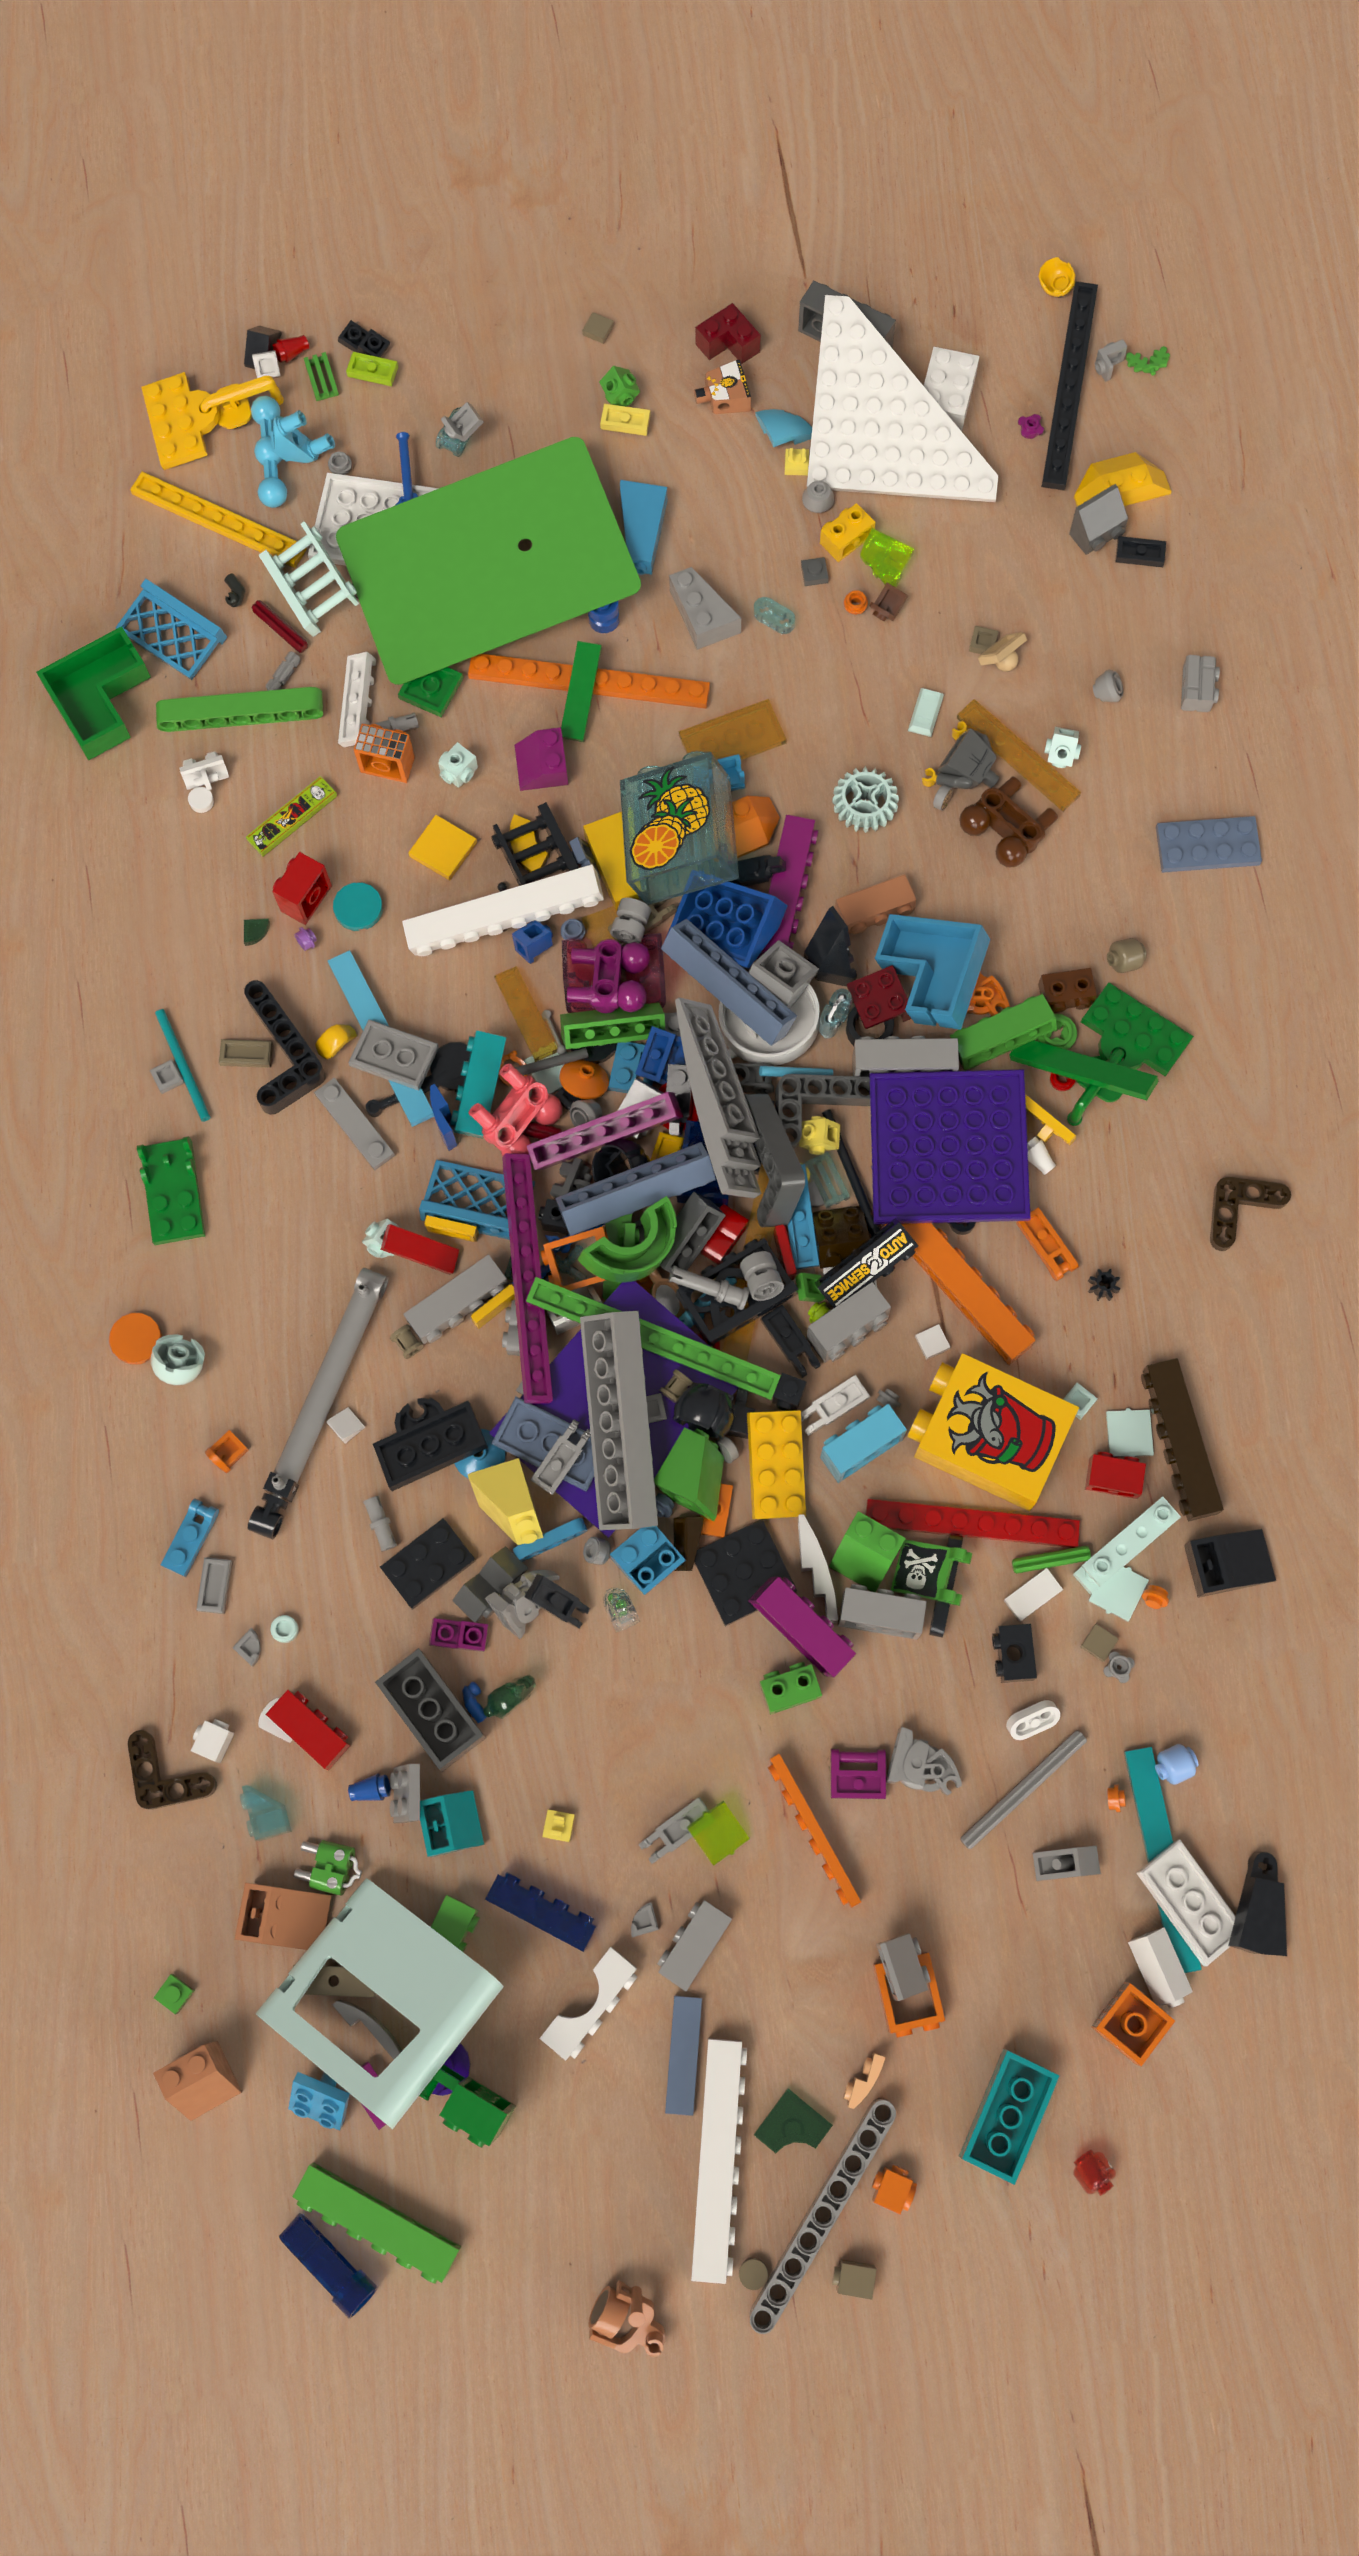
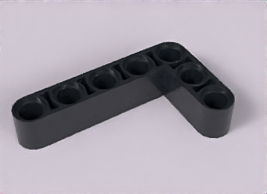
M253 980L245 986L244 994L251 1008L293 1065L262 1086L257 1092V1100L262 1110L267 1114L273 1115L320 1086L325 1080V1072L319 1059L265 984L261 981ZM257 992L263 993L259 998H252ZM276 1011L273 1017H266L269 1012ZM284 1030L290 1031L285 1037L279 1036ZM296 1050H304L300 1056H293ZM310 1069H318L316 1074L311 1076L307 1075V1072ZM289 1083H297L296 1087H294L293 1089H286V1086ZM268 1097H276L272 1103H264Z

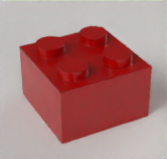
M299 851L297 856L288 862L284 875L275 881L272 892L282 913L306 925L331 889L332 884L325 865Z

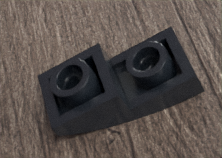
M350 320L338 337V342L348 349L375 357H381L390 345V341L374 330L370 329L368 332L352 320Z

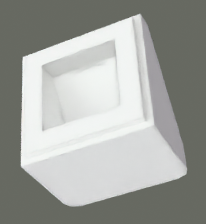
M349 1408L344 1409L326 1421L344 1444L365 1428Z

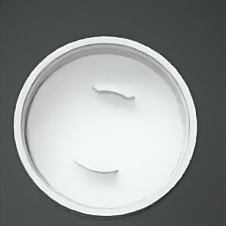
M808 984L798 1000L789 1008L797 1017L787 1035L772 1046L720 1001V1030L728 1048L739 1058L749 1063H770L774 1066L791 1062L804 1054L813 1044L820 1024L819 1002L811 985Z

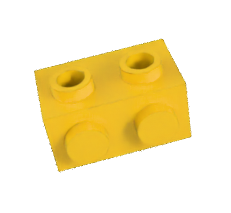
M856 503L850 508H845L839 517L832 522H827L822 527L820 544L839 563L874 536L875 521Z

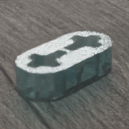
M761 597L755 601L754 617L759 622L781 634H788L793 631L795 615L791 610L767 597ZM768 607V611L760 612V608ZM780 620H789L788 623L785 622L784 624H780Z

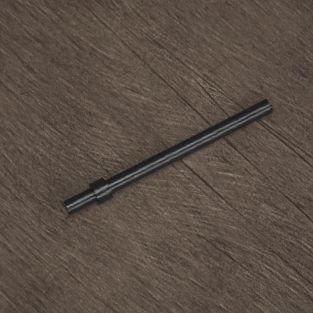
M831 1109L822 1112L823 1117L836 1122ZM840 1133L839 1149L836 1150L860 1209L864 1213L868 1232L873 1236L880 1231L882 1226L873 1222V1211Z

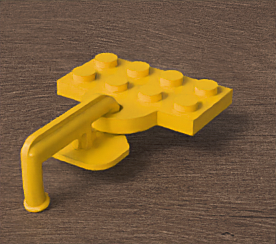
M185 372L141 387L160 465L163 470L208 456L203 435L212 431L217 424L226 429H234L247 424L252 417L248 397L269 391L270 397L274 398L279 405L284 402V398L271 376H262L242 384H231L220 388L211 395L206 391H191Z

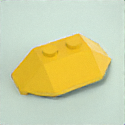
M1134 452L1091 463L1074 495V500L1078 507L1114 484L1119 489L1124 506L1171 494L1172 491L1164 471Z

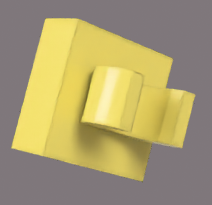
M786 449L785 475L808 476L809 449Z
M547 1810L542 1837L570 1842L575 1815Z

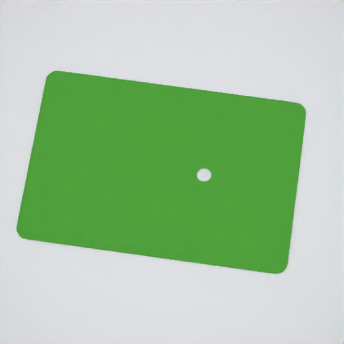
M570 437L340 527L336 533L337 543L353 586L357 591L356 594L387 677L395 685H402L636 594L641 587V580L587 447L579 437ZM523 539H529L532 542V547L528 551H521L518 548L519 542Z

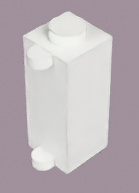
M1165 1927L1130 1940L1128 1944L1154 2003L1157 2006L1168 2004L1169 2008L1184 2003L1183 1997L1193 1991Z

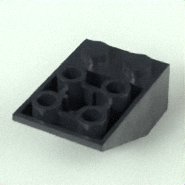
M1262 1529L1206 1537L1189 1541L1184 1545L1198 1598L1276 1581Z

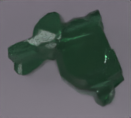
M524 1675L495 1689L487 1697V1706L483 1710L486 1717L496 1716L500 1719L508 1716L518 1705L525 1702L531 1696V1692L536 1686L535 1679L531 1675Z

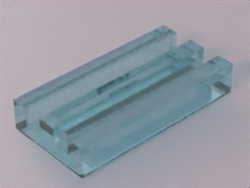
M829 1152L805 1162L806 1167L810 1171V1176L825 1203L826 1209L830 1208L831 1205H837L843 1200L850 1199V1195ZM823 1160L826 1161L832 1173V1176L841 1192V1195L839 1196L837 1195L823 1167V1164L821 1162ZM814 1164H816V1166H817V1168H818V1170H819V1172H820V1174H821V1176H822V1178H823V1180H824V1182H825V1184H826V1186H827V1188H828V1190H829V1192H830V1194H831V1196H832V1199H830V1200H829V1198H828V1196H827V1194H826V1192H825V1190H824V1188H823V1186H822V1183H821V1181H820V1179H819V1177H818V1175H817V1173H816V1171H815V1169H814V1167H813Z

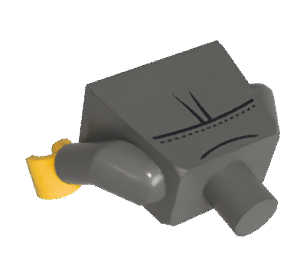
M960 721L957 723L958 730L952 729V737L957 741L937 771L940 773L936 775L932 768H927L925 775L932 777L929 779L922 778L924 786L931 787L937 783V785H946L951 788L972 789L983 782L989 788H992L998 782L1000 776L990 769L997 757L993 752L988 737L974 729H967L966 723Z

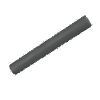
M582 1048L515 1068L524 1076L588 1058L586 1048Z

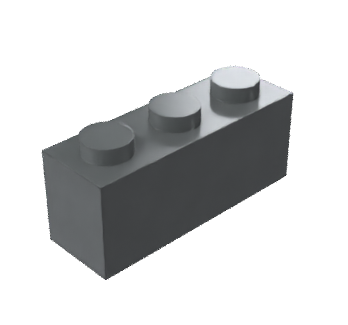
M693 1192L676 1217L675 1241L660 1266L672 1274L673 1266L688 1271L726 1215L711 1200Z

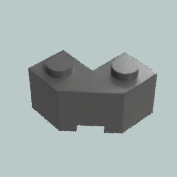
M505 1546L490 1557L479 1574L461 1587L452 1601L474 1623L483 1616L487 1619L494 1611L485 1598L494 1592L502 1595V1591L507 1585L520 1581L522 1574L527 1571L528 1567Z

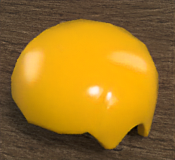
M1059 257L1045 261L1040 267L1038 275L1044 292L1053 297L1068 294L1074 287L1076 279L1071 264L1060 260Z

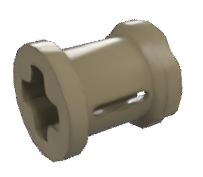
M408 1324L402 1326L390 1336L391 1341L396 1342L403 1351L405 1359L413 1357L424 1347L422 1342H418L411 1333V1327Z
M675 1369L673 1371L674 1376L665 1387H661L659 1390L674 1403H676L680 1394L688 1386L691 1387L693 1383L688 1377Z

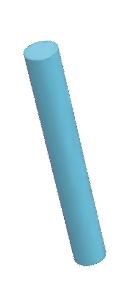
M760 1066L759 1075L782 1077L786 1074L833 1075V1069Z

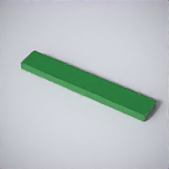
M1035 1040L1013 1049L1009 1054L1011 1061L1146 1101L1159 1082L1156 1075Z

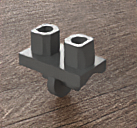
M574 1158L573 1162H562L559 1174L566 1178L564 1185L553 1184L550 1195L556 1199L559 1196L591 1185L590 1181L593 1177L589 1174L591 1169L584 1165L583 1160L579 1158Z

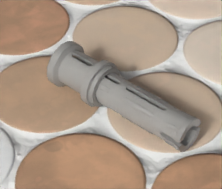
M673 1266V1274L670 1273L669 1282L714 1296L717 1302L721 1303L724 1301L736 1305L739 1310L744 1308L749 1295V1288L744 1287L742 1289L729 1284L727 1280L718 1282Z

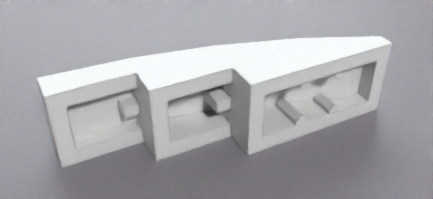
M798 1515L801 1572L812 1571L814 1598L824 1597L826 1618L832 1623H837L838 1614L835 1592L827 1562L804 1515Z

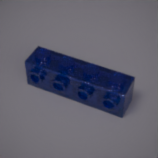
M506 1872L505 1876L497 1875L485 1900L578 1950L586 1951L598 1927L593 1924L595 1918L582 1911L578 1915L568 1911L570 1905L557 1898L553 1902L544 1898L546 1892L533 1885L529 1889L519 1885L521 1879Z

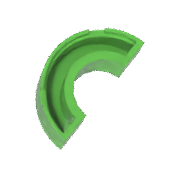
M665 1196L648 1207L641 1216L640 1221L644 1227L645 1237L641 1244L634 1247H620L612 1244L604 1236L585 1248L578 1261L592 1274L612 1282H632L650 1275L663 1262L675 1241L677 1220L674 1208L668 1197Z

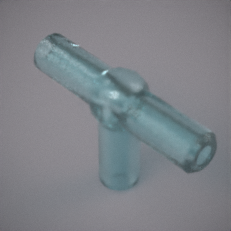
M576 1245L565 1259L557 1254L555 1256L559 1271L569 1275L577 1282L587 1279L585 1274L573 1266L584 1250L580 1245Z

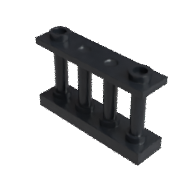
M547 802L538 806L539 815L536 816L535 820L502 834L498 825H493L494 835L491 836L493 844L497 850L501 848L519 886L534 882L559 870L562 872L566 870L568 872L579 868ZM537 829L546 830L548 837H546L545 841L512 855L507 845L508 842ZM549 849L551 851L556 850L559 856L556 858L557 861L522 876L517 863Z

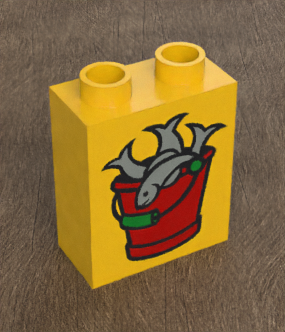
M963 1353L956 1367L942 1362L929 1391L942 1396L934 1414L920 1408L907 1436L920 1443L914 1458L1030 1512L1040 1496L1079 1407Z

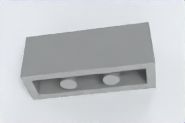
M705 1900L702 1904L695 1903L688 1914V1917L692 1919L687 1928L683 1926L679 1928L672 1939L676 1942L675 1947L671 1953L665 1950L657 1963L661 1967L658 1973L684 1991L688 1990L732 1920Z

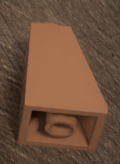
M218 2041L204 2044L153 2073L165 2100L190 2121L242 2093Z

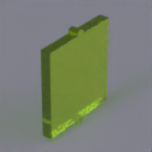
M724 1801L708 1812L704 1811L702 1813L703 1816L686 1827L713 1866L729 1854L733 1855L734 1850L750 1839Z

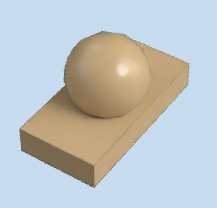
M1025 633L1006 634L978 657L980 665L995 664L1001 671L1009 672L1013 670L1018 663V654L1015 650L1027 641Z

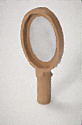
M656 1269L649 1275L653 1282L650 1295L679 1318L685 1312L683 1305L676 1297V1291L679 1287L676 1283L669 1282V1279H662L661 1273Z

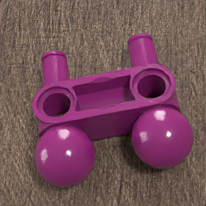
M607 939L597 944V947L595 946L594 949L572 948V964H594L593 985L590 987L568 986V1003H590L592 1008L605 1014L614 1012L619 1007L623 1011L630 1013L644 1007L647 1000V992L644 986L633 980L621 984L622 968L629 973L636 974L648 967L650 953L646 946L638 942H631L623 946L615 940Z

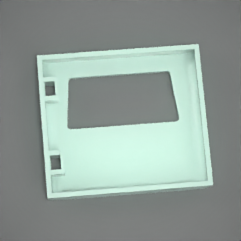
M366 1878L345 1903L346 1906L336 1918L334 1917L290 1970L289 1976L279 1988L276 1987L255 2014L393 2129L504 1986L487 1970ZM329 1958L338 1962L420 2028V2033L378 2077L370 2075L295 2012V2007Z

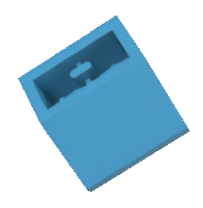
M657 1526L640 1528L610 1554L613 1562L644 1595L686 1561Z

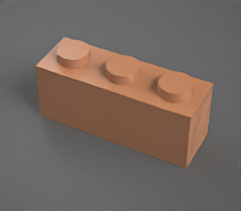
M904 874L836 899L835 909L846 923L849 934H859L872 925L881 926L886 924L889 914L908 916L915 910L916 898Z

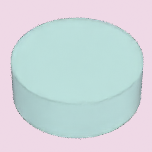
M282 1615L274 1619L270 1631L275 1640L281 1643H289L297 1637L299 1627L292 1617Z

